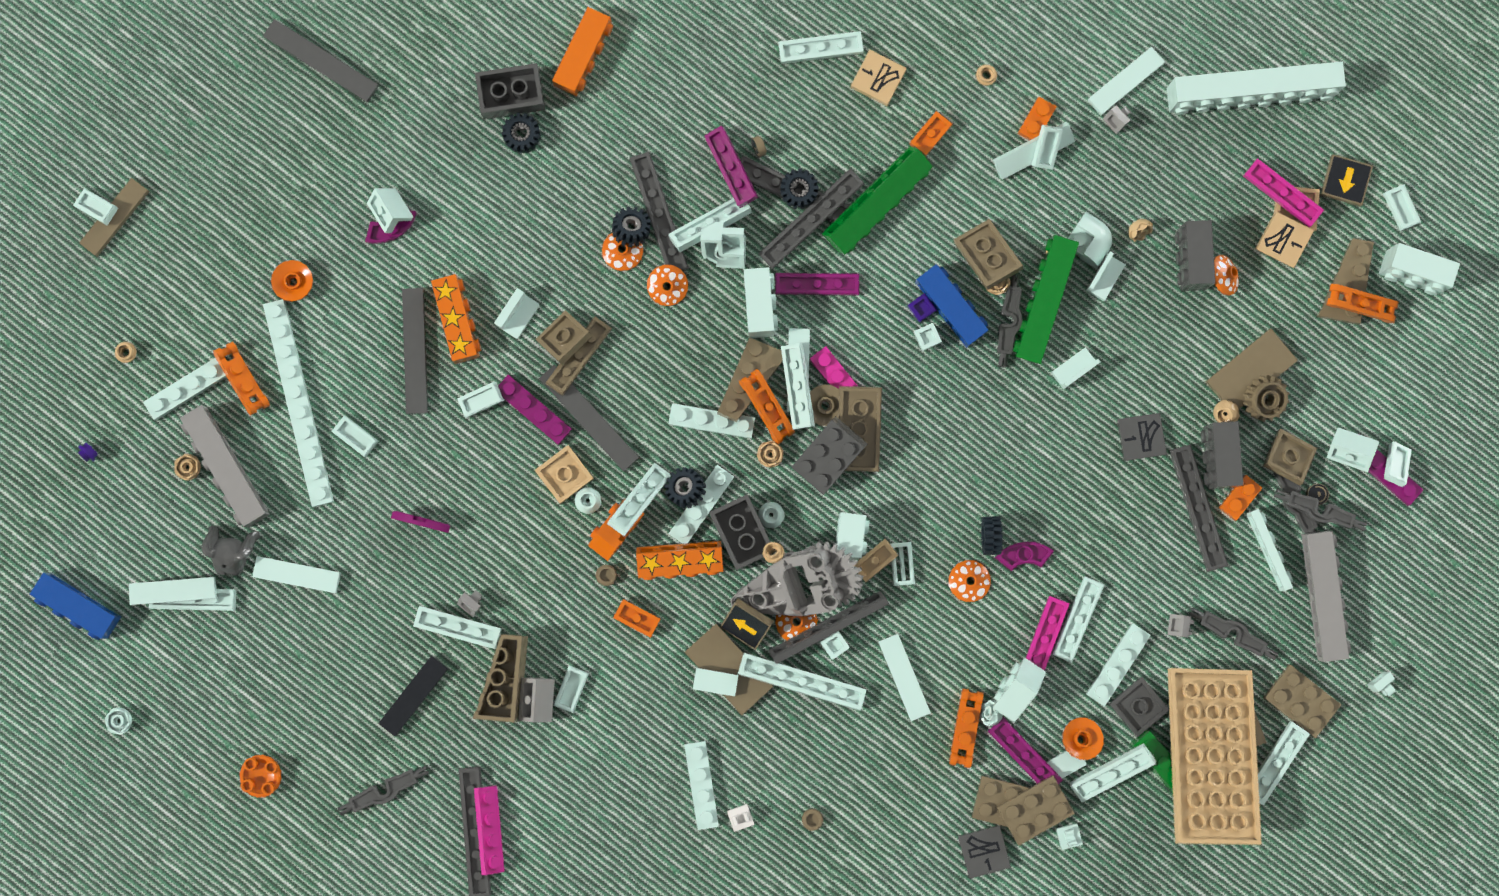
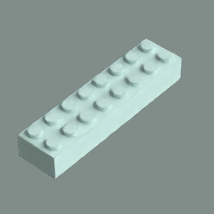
M1342 61L1175 77L1166 89L1169 113L1176 112L1177 115H1182L1191 110L1203 113L1213 108H1217L1218 111H1224L1234 106H1238V109H1245L1255 104H1258L1259 107L1270 106L1271 103L1279 102V105L1291 104L1292 101L1300 100V103H1308L1313 101V99L1319 98L1321 101H1329L1339 94L1346 86Z

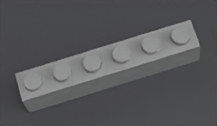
M200 405L180 417L183 423L180 425L183 432L187 436L190 435L193 440L191 442L193 449L203 457L204 460L201 461L203 466L213 474L214 478L212 481L217 489L223 491L225 495L223 500L229 508L232 507L235 514L233 517L238 525L249 528L269 516L270 513L206 406Z
M1333 531L1301 534L1317 660L1329 662L1349 659L1348 653H1351V646L1346 638L1348 624L1343 615L1345 602L1341 598L1340 592L1343 584L1341 578L1338 577L1340 561L1335 554V547H1337L1336 536L1333 535Z

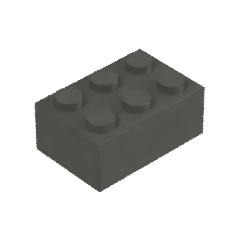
M537 63L475 72L480 112L484 120L510 116L512 114L517 115L516 113L523 114L545 110L540 70Z
M1212 220L1186 221L1175 232V244H1178L1179 252L1176 253V264L1180 267V273L1177 274V284L1181 286V291L1207 290L1215 284Z
M834 417L793 464L792 468L824 495L868 444L839 418Z
M1238 421L1217 422L1204 426L1201 431V441L1205 443L1202 459L1207 468V472L1204 473L1205 485H1208V490L1230 489L1243 486Z
M748 494L709 512L736 571L764 558L763 549L766 544L770 543V540Z

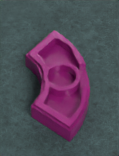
M409 210L413 215V219L411 221H398L392 233H384L378 222H370L365 242L369 244H383L399 238L411 227L417 212Z
M394 510L391 515L392 519L446 533H449L450 530L449 524Z
M1020 542L1006 547L1002 550L1001 555H996L994 558L1010 571L1024 563L1034 564L1041 568L1054 550L1036 542Z

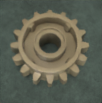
M1260 375L1258 380L1253 379L1252 383L1247 385L1246 393L1243 394L1245 396L1243 404L1247 406L1246 412L1250 413L1251 417L1263 422L1266 419L1273 421L1274 417L1279 418L1280 414L1286 411L1285 408L1287 403H1289V392L1285 389L1287 385L1281 383V379L1271 375H1267V377Z

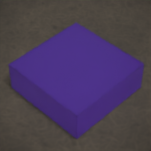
M925 293L907 305L919 323L937 311Z

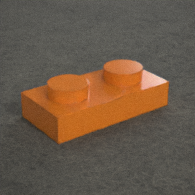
M1038 97L1017 134L1028 140L1038 137L1042 125H1047L1057 106Z
M936 111L912 139L910 145L918 148L926 157L950 129L952 123Z
M1244 475L1243 486L1233 488L1218 508L1234 521H1237L1261 491L1262 487L1249 476Z
M624 599L613 617L650 638L661 620Z

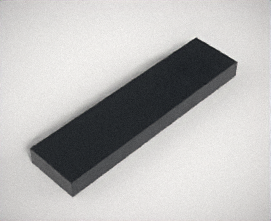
M431 656L378 724L393 736H397L449 668L434 656Z

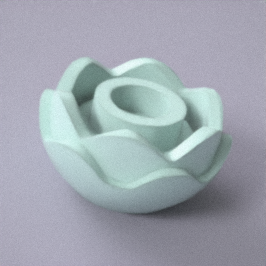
M590 487L581 489L575 496L576 508L585 514L594 513L601 506L599 492Z
M767 502L759 509L758 517L764 527L776 528L781 525L785 513L778 503Z
M988 700V702L982 705L980 718L987 726L998 724L1003 717L1000 712L993 708L996 700Z
M113 708L105 717L108 731L119 735L127 732L132 725L130 712L124 708Z

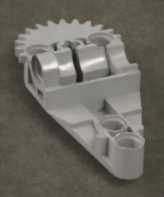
M828 541L825 542L824 546L821 542H817L816 545L809 546L805 550L785 553L780 561L772 564L755 579L750 580L746 586H742L731 598V606L734 605L737 599H740L762 614L806 616L830 612L837 607H841L842 602L848 605L849 599L854 601L856 598L854 594L858 596L860 591L857 588L863 586L859 582L863 579V576L857 573L862 569L861 567L854 566L858 560H850L852 553L844 554L845 547L839 551L836 543L831 548ZM796 566H803L808 583L814 582L810 586L812 595L807 599L795 568Z

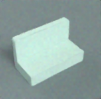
M395 188L374 189L367 205L384 233H392L398 221H411L413 219V215Z
M1111 251L1103 260L1086 289V292L1102 301L1106 300L1126 265L1112 257L1114 253Z
M517 288L494 324L518 339L540 305Z
M1085 347L1052 371L1051 374L1060 386L1065 389L1099 364L1100 360H1095Z
M1337 428L1327 458L1368 472L1379 441Z

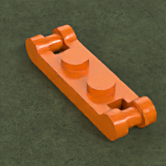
M1330 284L1329 291L1331 295L1327 299V306L1379 319L1386 323H1395L1396 316L1394 313L1395 309H1398V301L1339 284ZM1339 294H1344L1343 301L1338 300Z
M230 342L223 349L213 350L216 360L248 414L253 415L257 413L258 409L269 407L270 403L267 397L262 393L239 354L235 343ZM231 355L233 359L227 362L225 356ZM256 397L257 401L252 403L250 399Z
M758 369L751 372L748 378L744 377L739 380L740 386L746 391L769 430L772 440L777 445L783 441V438L786 436L790 437L795 433L786 414ZM755 382L759 386L757 389H754L752 386ZM781 424L782 429L779 431L777 427Z
M962 688L949 758L950 765L956 766V764H961L966 768H971L984 692L977 691L974 693L969 692V689ZM967 700L975 701L974 708L966 706ZM958 750H966L965 756L958 755Z

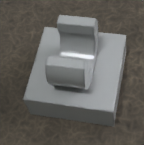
M1116 105L1105 115L1103 120L1117 134L1130 121L1127 115L1131 111L1126 106L1120 110Z
M475 590L471 596H468L464 592L459 598L457 605L471 617H474L481 607L478 602L481 600L482 594Z
M1170 614L1167 635L1186 638L1191 636L1192 632H1189L1190 624H1194L1191 616Z

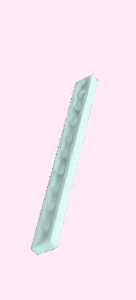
M282 299L263 304L311 506L317 507L333 503V495L286 302Z

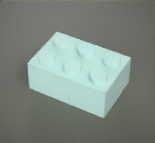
M1398 243L1386 251L1379 274L1385 276L1384 279L1388 281H1400L1405 283L1406 287L1413 289L1418 287L1424 289V292L1427 294L1437 295L1453 287L1460 263Z
M769 267L744 269L748 336L750 338L774 337V331H778L777 315H773V310H776V295L771 294V289H774L775 286L774 273H770Z

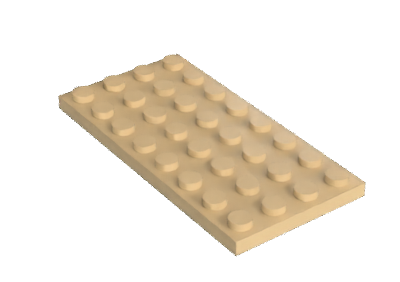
M1168 669L1175 844L1262 845L1252 670Z

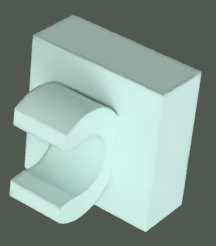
M933 323L913 332L922 351L942 342Z
M839 631L820 642L832 660L850 648Z
M1382 672L1367 684L1373 692L1381 691L1385 696H1390L1396 691L1390 684L1395 679L1390 672Z
M1077 823L1056 828L1061 850L1083 845Z

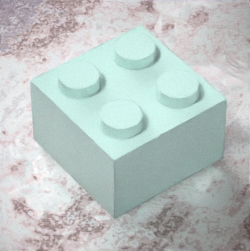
M843 512L839 514L836 544L839 551L845 547V555L852 553L850 559L859 560L862 555H866L867 542H863L864 534L869 532L870 521L866 520V515Z
M1026 658L1020 664L1017 662L1014 664L1009 672L1010 676L1003 678L998 686L999 690L994 696L996 702L993 708L1013 722L1018 719L1037 695L1046 674L1044 670Z

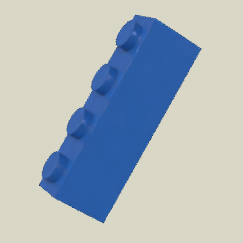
M936 264L917 278L915 283L923 294H926L938 313L964 346L968 348L988 332V324L982 316L978 317L976 315L974 305L968 299L965 301L961 296L962 291L956 283L952 284L950 282L948 272L942 266L939 268Z
M43 572L29 594L35 598L34 602L43 607L49 606L53 609L52 613L58 617H67L71 620V625L78 629L83 627L89 631L88 635L96 640L100 638L108 639L121 619V616L51 573Z

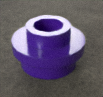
M85 442L83 445L78 446L80 450L78 454L86 462L89 460L94 462L96 460L95 457L98 453Z

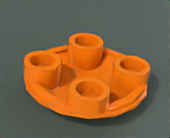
M255 755L246 759L240 771L241 789L257 798L273 794L281 782V769L278 763L266 755Z

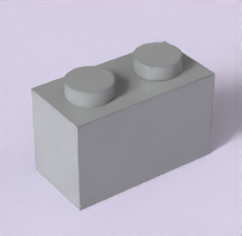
M521 678L518 721L533 723L552 722L555 679Z

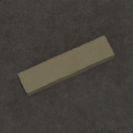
M131 178L111 203L118 207V210L109 224L105 225L97 220L79 243L98 257L150 191Z
M594 317L586 327L592 337L563 365L559 364L546 381L547 386L562 396L612 330L610 326L597 317Z

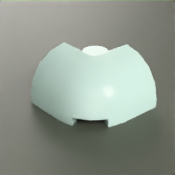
M1088 212L1083 214L1068 237L1070 240L1079 242L1076 254L1081 256L1080 259L1096 269L1099 268L1112 246L1110 229Z
M724 221L708 225L703 230L700 239L703 258L716 263V267L745 268L746 236L744 235V228H724Z

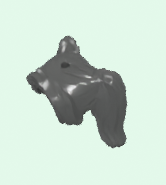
M211 525L208 527V533L202 543L201 550L205 556L211 558L216 573L219 575L230 574L237 576L243 571L246 559L251 554L255 541L260 538L259 531L249 533L243 542L235 538L219 539L218 528Z

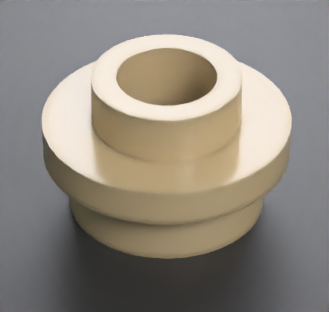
M982 65L976 72L977 81L984 86L993 84L997 78L996 69L991 65ZM983 73H988L990 78L985 79Z
M122 342L115 349L116 358L123 363L133 361L137 354L135 346L129 342ZM129 349L128 356H124L123 354L124 350Z
M770 542L763 549V557L769 563H776L784 556V549L779 543Z

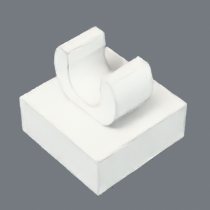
M748 804L727 811L734 832L754 825Z

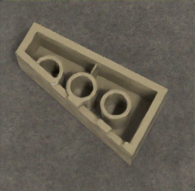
M501 634L492 660L491 669L487 674L486 683L472 719L520 722L518 721L521 678L525 677L528 636Z

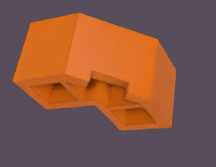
M625 499L620 504L615 503L608 512L610 516L600 528L597 526L590 535L592 540L588 546L607 561L618 551L626 537L635 529L645 514L642 513L625 536L613 529L607 523Z

